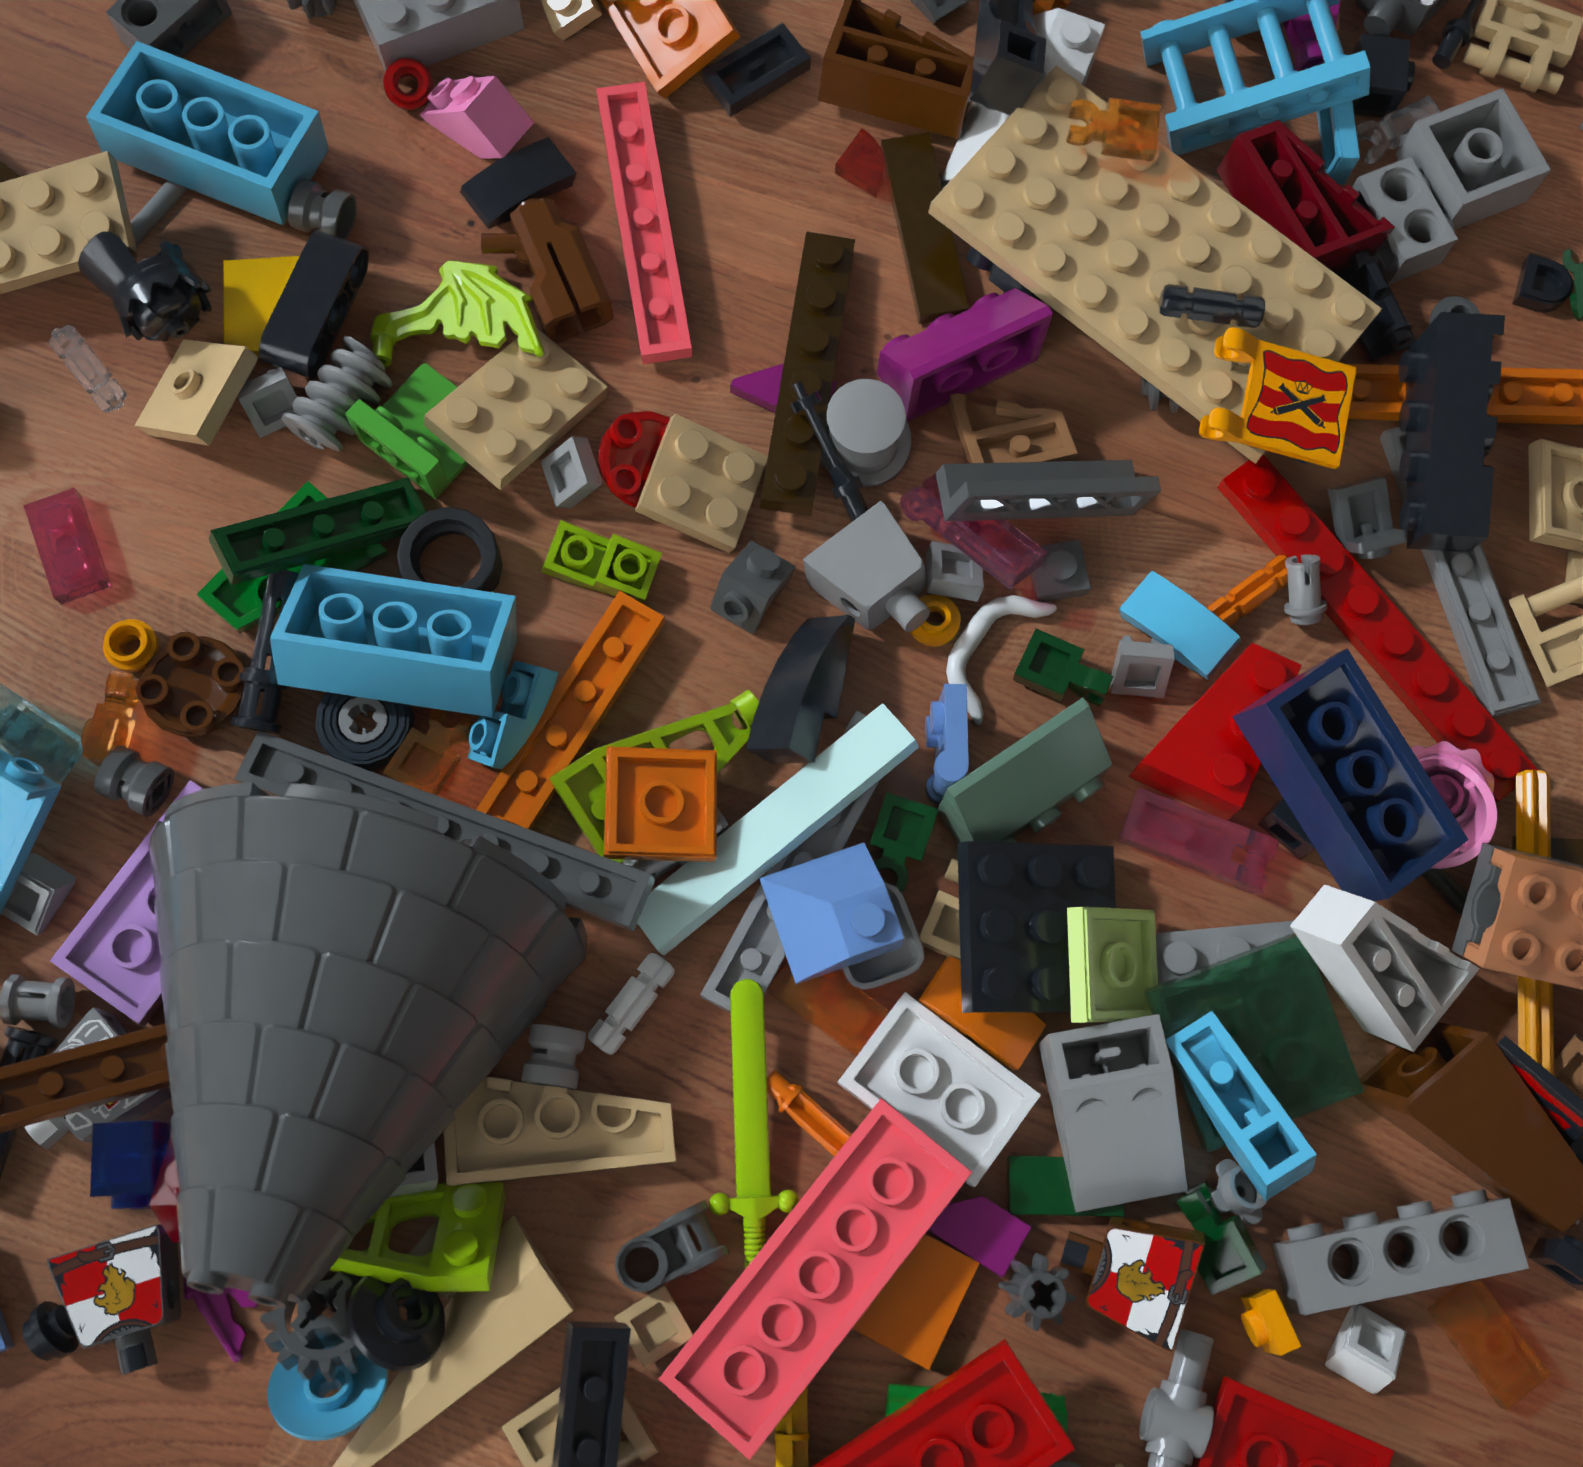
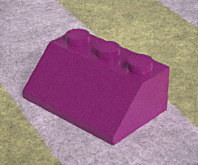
M1016 288L1001 295H998V293L987 294L965 312L956 316L952 313L945 314L934 320L926 330L911 337L904 334L889 341L883 350L880 351L877 375L881 382L889 385L897 392L904 404L907 422L912 421L949 403L950 395L952 394L966 395L1036 362L1053 313L1048 305Z

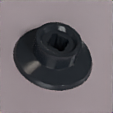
M364 1276L356 1284L350 1295L347 1307L349 1331L357 1348L372 1363L391 1371H411L428 1363L438 1352L445 1333V1313L437 1292L412 1288L410 1282L404 1278H400L393 1283H387L371 1276ZM400 1306L405 1307L407 1310L408 1319L406 1321L399 1316Z

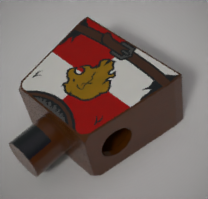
M1110 1217L1103 1243L1069 1231L1059 1265L1092 1276L1085 1302L1089 1308L1155 1345L1172 1352L1205 1245L1204 1233L1176 1226L1122 1217Z

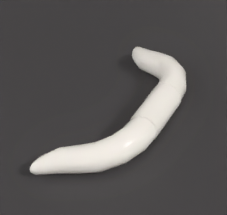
M1010 595L991 600L983 605L971 618L948 656L946 674L949 684H967V711L975 724L980 725L982 723L984 713L979 697L967 681L966 666L970 657L991 628V625L998 618L1009 614L1031 618L1049 616L1057 610L1056 605Z

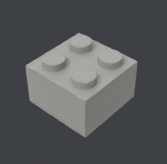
M1503 88L1416 121L1395 154L1399 161L1410 156L1412 157L1418 170L1428 178L1434 198L1442 212L1451 218L1455 230L1527 202L1551 171Z

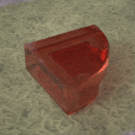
M861 128L836 162L834 174L876 198L883 182L884 157L877 141L871 134Z

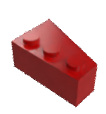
M1251 643L1144 757L1128 777L1227 821L1243 807L1261 764L1233 719V716L1273 689L1298 676L1302 664L1255 643Z

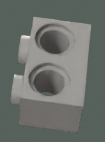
M1411 156L1361 175L1355 181L1353 188L1360 194L1356 201L1378 221L1384 216L1395 226L1373 255L1379 258V266L1388 284L1441 264L1458 238L1455 234L1451 218L1442 212L1431 192L1428 178L1418 170Z

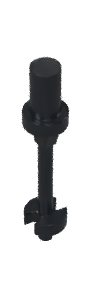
M1471 0L1460 19L1454 18L1447 22L1442 31L1443 40L1432 58L1435 66L1441 69L1449 68L1459 49L1470 42L1474 34L1470 22L1482 0Z
M799 381L792 385L798 400L789 405L794 414L804 409L832 467L830 471L834 487L831 488L835 499L841 498L853 522L869 510L859 489L863 484L859 476L854 477L845 464L840 462L813 406L822 401L818 390L808 395L802 381Z

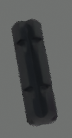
M1167 284L1160 295L1159 313L1163 316L1181 318V314L1186 313L1187 319L1230 325L1231 320H1237V326L1256 328L1259 327L1264 318L1265 299L1261 296L1243 294L1242 299H1238L1237 293L1196 287L1193 288V292H1187L1186 286Z

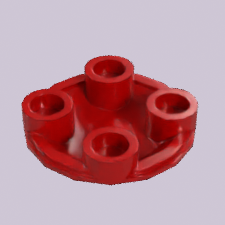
M653 411L622 414L616 418L602 436L598 452L601 476L611 493L628 506L636 508L668 425L670 419L668 416Z

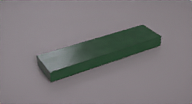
M409 477L213 529L208 540L230 584L234 585L402 537L411 522L427 511Z

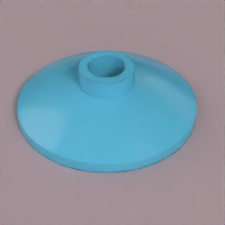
M335 1346L325 1347L324 1349H329ZM361 1353L356 1357L358 1363L357 1373L352 1374L345 1365L337 1367L334 1381L328 1382L322 1375L320 1368H317L312 1378L307 1381L297 1372V1365L287 1371L278 1361L268 1384V1405L277 1424L294 1437L310 1441L337 1438L359 1427L377 1409L386 1391L388 1370L372 1363ZM334 1389L340 1390L335 1395L324 1398L329 1391Z

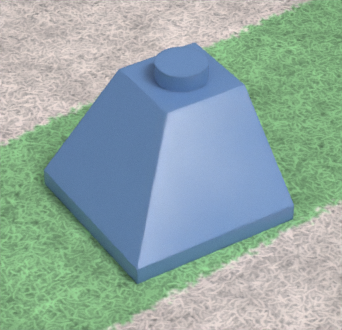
M865 843L760 878L795 984L902 947L904 936L886 886Z

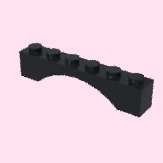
M980 0L970 100L1009 116L1017 107H1023L1044 75L1046 39L1039 36L1035 31L1033 0Z

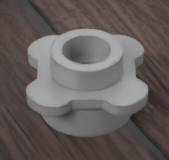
M1231 1159L1219 1162L1216 1166V1173L1219 1176L1217 1190L1211 1193V1202L1214 1208L1221 1213L1229 1211L1233 1214H1238L1247 1225H1254L1260 1222L1263 1217L1261 1207L1267 1201H1264L1240 1165L1237 1166ZM1236 1188H1238L1242 1197L1238 1195Z

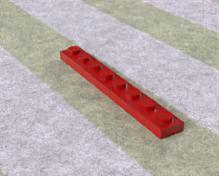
M1264 454L1256 464L1249 459L1221 480L1217 488L1276 556L1285 555L1288 558L1296 556L1298 563H1301V555L1304 554L1320 557L1321 599L1327 602L1325 614L1437 743L1446 741L1460 750L1476 749L1480 753L1484 768L1494 777L1493 796L1495 803L1501 801L1516 789L1517 773L1524 770H1538Z

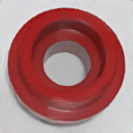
M402 58L394 61L386 69L383 86L386 96L395 106L404 110H416L423 107L429 101L428 95L433 89V79L430 71L424 64L412 58ZM402 78H414L418 83L417 90L411 94L404 93L399 88V82Z

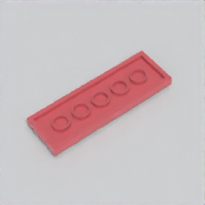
M881 1098L663 1372L659 1380L750 1460L972 1172Z

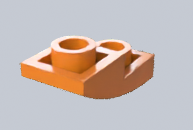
M947 956L918 1000L961 1035H969L1006 1069L1019 1070L1047 1025L1034 1013H962L961 962L953 956Z

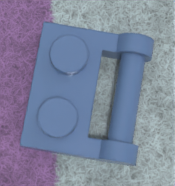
M944 684L939 700L931 701L930 716L925 718L926 748H935L934 774L927 780L925 793L928 800L935 805H940L946 790L964 778L968 772L967 684Z

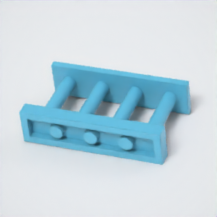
M1233 0L1177 20L1161 21L1152 28L1141 31L1146 66L1163 62L1177 108L1176 112L1165 115L1171 151L1179 156L1235 138L1238 134L1278 120L1285 122L1369 95L1371 67L1366 52L1364 50L1352 55L1344 54L1329 7L1339 4V0ZM1309 14L1325 63L1302 71H1294L1280 23ZM1260 30L1275 79L1249 88L1244 85L1231 39ZM1211 46L1225 90V96L1203 103H1196L1182 55Z

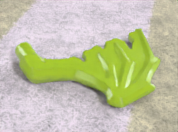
M454 260L447 261L439 268L442 277L441 284L421 305L401 311L380 314L374 320L370 341L373 343L372 352L378 357L385 368L389 367L392 363L393 347L397 341L413 335L432 334L437 330L439 324L443 325V334L449 340L458 339L463 343H468L471 340V336L474 335L481 346L500 348L507 340L505 326L508 325L512 332L518 336L517 341L522 352L536 354V357L544 356L542 342L528 303L532 302V297L497 275V266Z

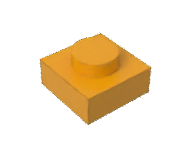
M1259 1288L1240 1297L1247 1311L1241 1314V1320L1247 1335L1256 1347L1262 1346L1265 1352L1279 1356L1302 1347L1276 1290Z

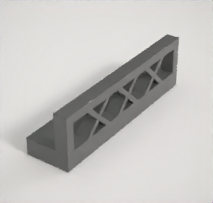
M1132 460L943 464L936 472L945 522L1133 516L1161 492L1158 476L1135 477Z

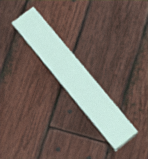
M882 703L815 758V763H808L717 838V858L715 862L688 861L652 890L637 924L656 950L663 956L666 955L919 748L917 741Z

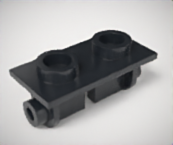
M1368 250L1354 255L1350 259L1352 267L1335 272V274L1382 308L1359 337L1371 362L1409 349L1416 341L1411 330L1413 326L1410 321L1406 320L1379 266V258L1371 256Z

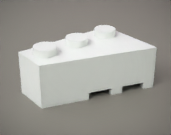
M1325 884L1290 925L1363 1031L1413 1052L1480 969L1474 964L1449 952L1450 949L1441 943L1430 940L1419 933L1416 927L1378 903Z

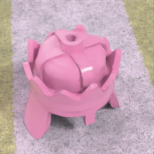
M1446 741L1439 742L1428 748L1418 745L1411 748L1469 839L1431 868H1451L1464 864L1475 858L1480 853L1482 843L1488 844L1494 834L1497 823V808L1493 796L1494 777L1484 768L1480 753L1476 749L1460 750Z

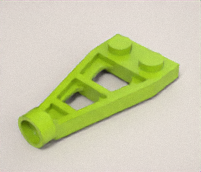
M746 690L730 700L727 705L593 749L548 779L597 855L604 857L607 746L669 749L673 741L694 731H702L712 743L714 750H717L718 773L748 741L759 700L750 690ZM733 714L743 729H738L733 725ZM611 859V860H614V861H616V862L621 863V862H622L623 860H625V859Z
M483 1182L446 1186V1183L437 1184L436 1189L432 1191L389 1197L366 1222L374 1223L369 1248L363 1251L346 1249L329 1270L359 1277L371 1276L387 1283H393L400 1278H404L410 1282L412 1288L430 1292L490 1291L506 1200L504 1183ZM426 1216H432L439 1220L433 1251L429 1254L413 1256L392 1251L388 1247L392 1228L398 1223Z

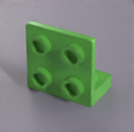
M421 364L382 407L379 406L376 410H373L362 400L358 399L345 413L360 442L404 476L409 477L413 483L435 500L468 465L463 458L425 427L424 415L457 388V386L428 364Z

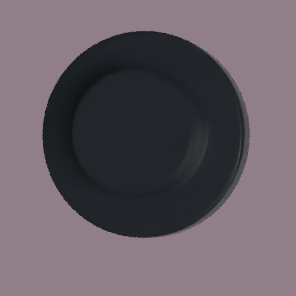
M44 1301L31 1311L30 1318L23 1324L22 1333L26 1345L36 1357L44 1361L53 1360L55 1357L65 1358L78 1348L79 1341L64 1305H59L52 1301Z

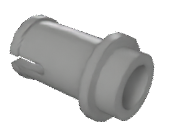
M1301 555V563H1298L1296 556L1285 560L1289 602L1284 605V611L1290 615V622L1293 624L1309 625L1318 623L1323 619L1322 613L1327 610V602L1321 599L1319 568L1321 562L1320 557L1317 555Z

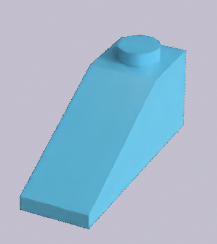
M1213 1011L1166 1039L1167 1048L1229 1151L1264 1201H1267L1313 1172L1317 1154Z

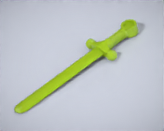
M752 979L739 980L734 984L730 994L737 1197H728V1195L719 1192L712 1195L708 1203L710 1211L715 1215H725L729 1210H732L743 1216V1230L746 1232L744 1233L746 1238L744 1239L746 1244L744 1246L746 1250L744 1252L746 1255L744 1258L745 1269L767 1242L766 1238H764L766 1237V1232H764L766 1231V1215L777 1208L783 1212L790 1213L799 1202V1196L792 1190H784L779 1195H771L764 994L759 983Z

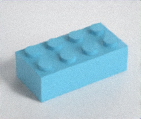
M139 41L135 42L86 116L101 151H108L117 161L280 225H284L288 218L289 203L295 186L304 178L311 180L329 150L319 111Z
M303 564L270 637L277 684L493 717L517 643L516 596Z

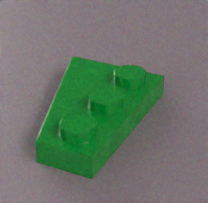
M307 481L278 512L328 498ZM380 543L307 564L358 572L388 556V551ZM303 565L286 570L300 573ZM222 568L196 595L241 634L258 625L268 575L231 585ZM280 601L277 602L275 615L281 611L282 602Z

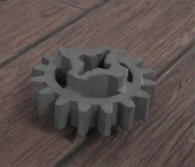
M328 1270L303 1302L298 1303L287 1300L284 1308H275L274 1311L261 1315L263 1325L267 1330L273 1331L264 1341L273 1353L280 1352L277 1360L287 1371L297 1365V1372L304 1380L309 1381L317 1368H320L322 1375L328 1382L334 1381L338 1366L345 1365L352 1374L358 1372L356 1357L361 1354V1351L357 1348L349 1331L347 1307L354 1287L363 1277ZM298 1304V1317L291 1323L294 1308ZM326 1309L335 1313L330 1319L321 1314ZM335 1346L329 1349H324L325 1347Z

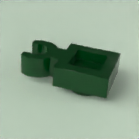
M887 792L870 844L884 849L882 858L875 860L874 863L879 872L884 868H891L897 873L898 881L895 887L902 894L907 887L909 879L908 871L904 866L906 858L923 860L939 809Z

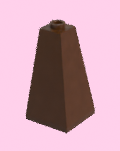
M1437 1022L1414 1052L1401 1046L1395 1047L1348 1088L1352 1095L1360 1102L1498 1198H1509L1512 1208L1528 1219L1563 1233L1583 1221V1165L1489 1033Z

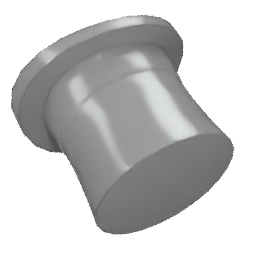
M857 379L848 382L835 392L828 404L825 431L840 462L845 464L854 477H860L863 484L862 487L880 486L893 480L903 471L911 450V431L906 420L902 399L889 385L873 379ZM822 449L820 462L826 471L831 474L830 469L832 467Z

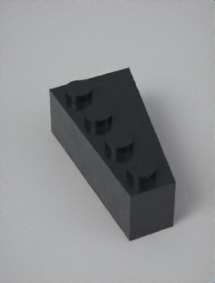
M1440 312L1408 351H1405L1401 356L1399 379L1401 383H1406V400L1400 409L1399 427L1402 432H1406V450L1401 456L1399 473L1400 479L1406 481V500L1403 502L1400 511L1401 530L1407 531V549L1470 552L1489 536L1494 467L1484 465L1483 461L1484 457L1490 453L1494 438H1496L1497 417L1487 414V407L1493 392V385L1500 384L1502 362L1491 361L1493 338L1504 335L1505 315Z

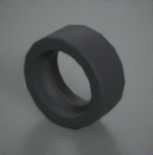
M445 507L428 511L411 522L400 539L397 552L399 570L403 579L427 582L420 570L419 561L421 553L429 543L438 537L459 534L469 537L476 543L480 549L481 564L480 569L472 579L457 587L494 592L500 581L503 564L495 536L483 519L467 510Z

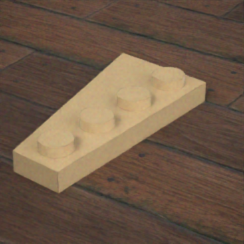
M493 1077L484 1078L454 1112L455 1119L443 1131L446 1186L677 1162L671 1103L577 1091L548 1085L529 1084Z

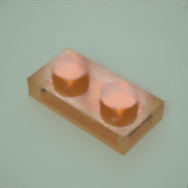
M787 962L767 989L768 993L855 1058L889 1013L887 1008L861 989L852 986L837 971L795 984L789 963Z

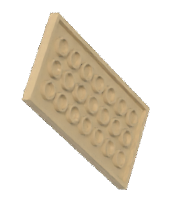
M1057 65L1032 91L1023 107H1017L933 199L928 212L1200 422L1204 415H1209L1210 411L1217 407L1228 409L1241 417L1250 363L1225 361L1216 358L1214 355L1216 339L1219 336H1224L1228 328H1240L1259 340L1339 362L1382 310V308ZM1167 284L1186 286L1187 292H1193L1194 287L1237 293L1238 299H1242L1243 294L1256 295L1265 299V314L1263 321L1256 328L1237 326V320H1231L1230 325L1187 319L1186 313H1182L1181 318L1168 317L1159 313V299L1164 286ZM1228 442L1255 464L1266 451L1237 442Z

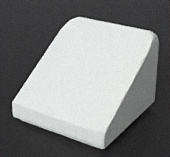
M1361 1304L1352 1305L1328 1352L1325 1366L1369 1393H1378L1396 1379L1407 1331Z

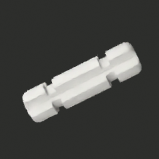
M654 953L646 956L637 968L640 975L637 979L631 976L605 1011L609 1016L605 1021L599 1019L589 1032V1040L606 1054L613 1055L616 1053L626 1039L622 1034L626 1029L630 1031L634 1029L658 997L655 990L658 986L664 989L673 977L675 969L661 956Z

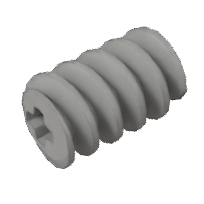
M345 336L342 340L344 349H335L331 353L330 360L333 366L322 365L317 374L321 382L309 381L306 385L305 392L308 398L297 397L294 400L292 406L297 415L284 413L281 417L285 426L292 433L316 449L323 450L327 447L341 452L344 446L336 437V432L340 431L350 436L355 434L345 413L358 399L378 404L381 398L372 388L374 384L388 389L393 385V382L385 373V366L378 357L352 337Z

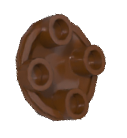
M179 632L169 639L168 644L164 645L147 663L136 685V695L142 703L147 716L162 730L179 736L206 735L224 727L239 712L244 683L239 681L240 673L244 672V664L241 657L225 642L207 636H196L191 632Z

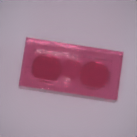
M75 488L23 505L53 598L62 605L111 587L82 496Z

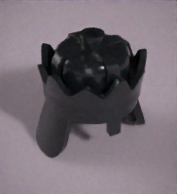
M103 231L96 234L83 248L79 256L78 266L86 278L113 300V307L120 318L126 338L133 335L135 339L141 340L144 336L147 340L162 342L168 341L170 336L173 339H178L188 334L190 329L199 322L201 310L204 312L211 311L212 307L205 294L210 292L211 289L196 273L193 266L183 258V253L178 244L163 241L160 244L161 251L156 256L137 263L119 236L112 232Z

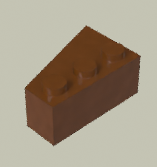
M844 0L823 57L818 101L959 139L971 104L970 91L974 57L928 31L923 36L900 24L901 16L890 9L883 14L861 0Z

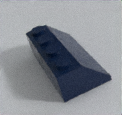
M1348 648L1273 689L1233 716V719L1342 891L1371 901L1389 899L1469 840Z

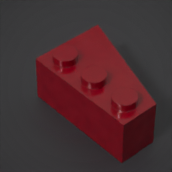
M1280 120L1238 134L1216 170L1231 196L1335 273L1352 267L1350 259L1362 251L1368 250L1371 256H1373L1395 228L1384 216L1378 221L1356 201L1360 194L1348 184L1342 188L1321 168L1325 162Z

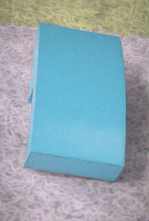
M1151 571L1119 608L1123 620L1160 643L1173 645L1174 659L1207 680L1211 678L1241 642L1240 636L1214 613L1154 571Z
M514 660L511 673L508 674L503 683V701L500 711L495 710L493 717L479 715L472 725L469 734L470 749L467 758L494 768L503 769L514 758L535 729L552 694L559 672Z

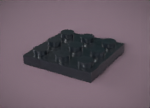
M980 841L957 843L962 1013L1071 1012L1067 908H1116L1113 846Z

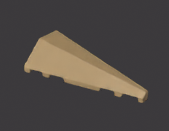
M515 1215L508 1219L500 1230L490 1291H457L444 1309L445 1333L438 1352L425 1365L411 1371L398 1373L384 1393L377 1409L362 1424L332 1467H372L577 1309L545 1263L546 1259Z

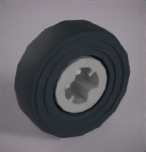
M326 692L317 708L315 729L321 746L331 757L365 770L374 771L392 764L406 751L413 737L415 716L411 705ZM368 711H373L372 718L377 723L376 728L370 733L363 728L362 734H357L358 726L353 721L354 718L361 712L365 717H368Z

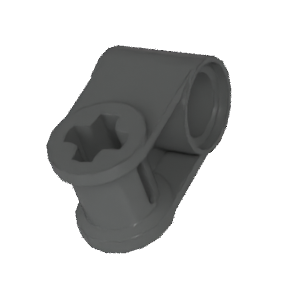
M703 1200L658 1223L659 1226L628 1241L621 1247L616 1256L615 1269L617 1277L625 1287L638 1292L652 1290L680 1275L684 1277L730 1253L726 1245H719L705 1215L709 1208L706 1201ZM687 1225L692 1227L701 1246V1251L699 1252L691 1239ZM645 1247L651 1249L657 1255L659 1261L658 1272L650 1281L636 1282L626 1273L625 1261L632 1250Z

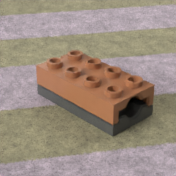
M1482 843L1452 951L1485 969L1583 990V865Z

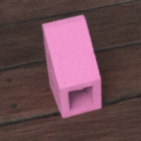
M469 76L465 79L455 80L447 78L432 89L428 95V99L431 102L420 113L427 123L480 159L505 157L534 124L532 119L496 76L475 78Z

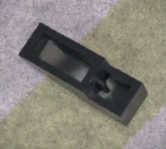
M850 615L809 618L795 632L779 656L764 687L753 718L746 747L747 751L771 764L815 763L823 719H837L855 618Z

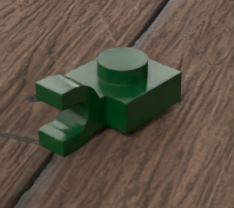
M1036 628L1014 673L1013 681L1059 701H1062L1069 688L1074 690L1077 696L1084 698L1085 701L1101 707L1113 676L1080 664L1085 649Z
M1208 1180L1189 1188L1186 1195L1180 1197L1177 1203L1185 1217L1192 1224L1194 1230L1204 1233L1205 1245L1197 1269L1211 1295H1214L1262 1274L1267 1266L1239 1215L1237 1214L1224 1221L1222 1220L1220 1212L1214 1208L1211 1202L1213 1189Z

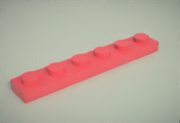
M645 82L596 88L642 365L692 357V346Z

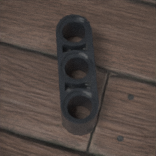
M315 230L310 235L261 336L259 345L261 361L276 367H282L284 370L309 379H313L318 375L317 372L324 365L366 276L370 256L367 247L320 230Z

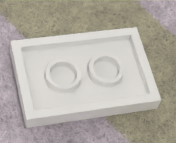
M906 992L903 993L837 1082L838 1085L871 1110L881 1098L972 1172L966 1180V1183L972 1188L976 1187L1041 1096V1094Z

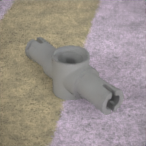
M1184 1329L1179 1330L1168 1381L1162 1380L1160 1388L1153 1387L1147 1396L1139 1430L1140 1439L1147 1442L1145 1451L1150 1453L1147 1467L1191 1466L1193 1457L1201 1458L1207 1448L1214 1414L1213 1407L1205 1404L1207 1394L1202 1392L1214 1339Z

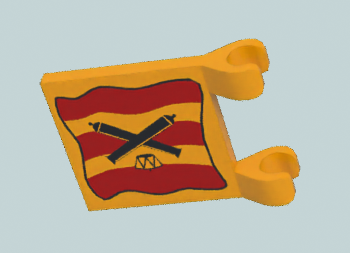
M1228 328L1224 336H1219L1216 339L1214 355L1216 358L1225 361L1250 363L1241 417L1228 409L1213 408L1209 415H1204L1201 419L1199 427L1201 437L1216 441L1237 442L1324 467L1338 468L1341 461L1357 367L1259 340L1240 328Z

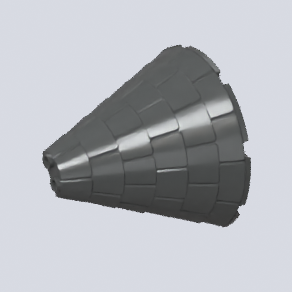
M253 782L227 784L188 794L169 806L164 821L158 820L150 839L149 852L156 894L154 909L161 957L160 984L168 1041L165 1044L173 1108L171 1129L179 1185V1194L176 1199L182 1276L188 1278L186 1284L189 1287L211 1294H223L225 1287L250 1292L248 1296L250 1300L275 1308H284L287 1300L298 1303L305 1300L351 1244L357 1232L405 1180L406 1172L455 1119L454 1112L547 1006V999L577 968L581 961L585 960L587 933L581 918H568L563 913L565 912L567 897L550 880L511 852L482 836L477 835L473 838L464 839L461 842L445 836L437 830L438 817L398 803L334 788L291 783L285 796L278 797L268 795Z

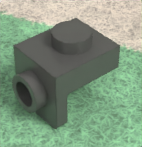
M1376 476L1328 489L1336 538L1347 551L1358 553L1359 559H1373L1389 555L1391 553L1390 546L1407 542L1406 531L1393 528L1386 478Z
M751 540L722 573L710 606L711 610L745 631L754 634L760 627L769 605L790 581L796 566Z

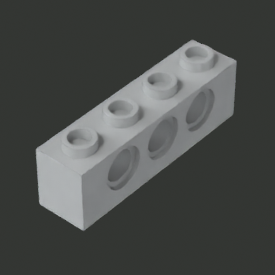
M1481 1189L1451 1195L1453 1206L1433 1210L1431 1200L1397 1206L1399 1217L1378 1221L1376 1212H1367L1343 1217V1229L1323 1232L1321 1223L1287 1229L1289 1240L1272 1243L1289 1313L1309 1315L1529 1269L1510 1199H1488L1486 1190ZM1450 1223L1457 1228L1460 1234L1459 1248L1453 1254L1446 1249L1443 1242V1232ZM1395 1234L1402 1238L1406 1246L1405 1259L1398 1266L1391 1261L1387 1251L1388 1242ZM1340 1245L1349 1251L1352 1258L1351 1269L1344 1277H1340L1332 1266V1255Z

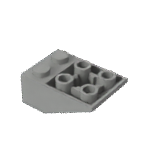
M1155 1014L1048 1034L1038 1046L1075 1212L1187 1192L1174 1075L1160 1015Z

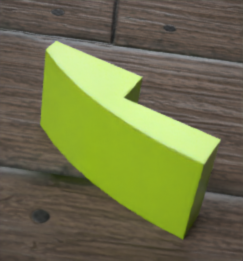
M560 520L541 573L612 596H616L620 590L635 600L644 603L662 553L616 534H613L608 539Z

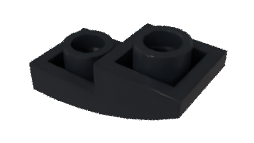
M547 137L518 149L491 164L461 186L460 193L487 229L511 221L510 214L524 201L533 198L540 199L572 187L577 172L552 140Z

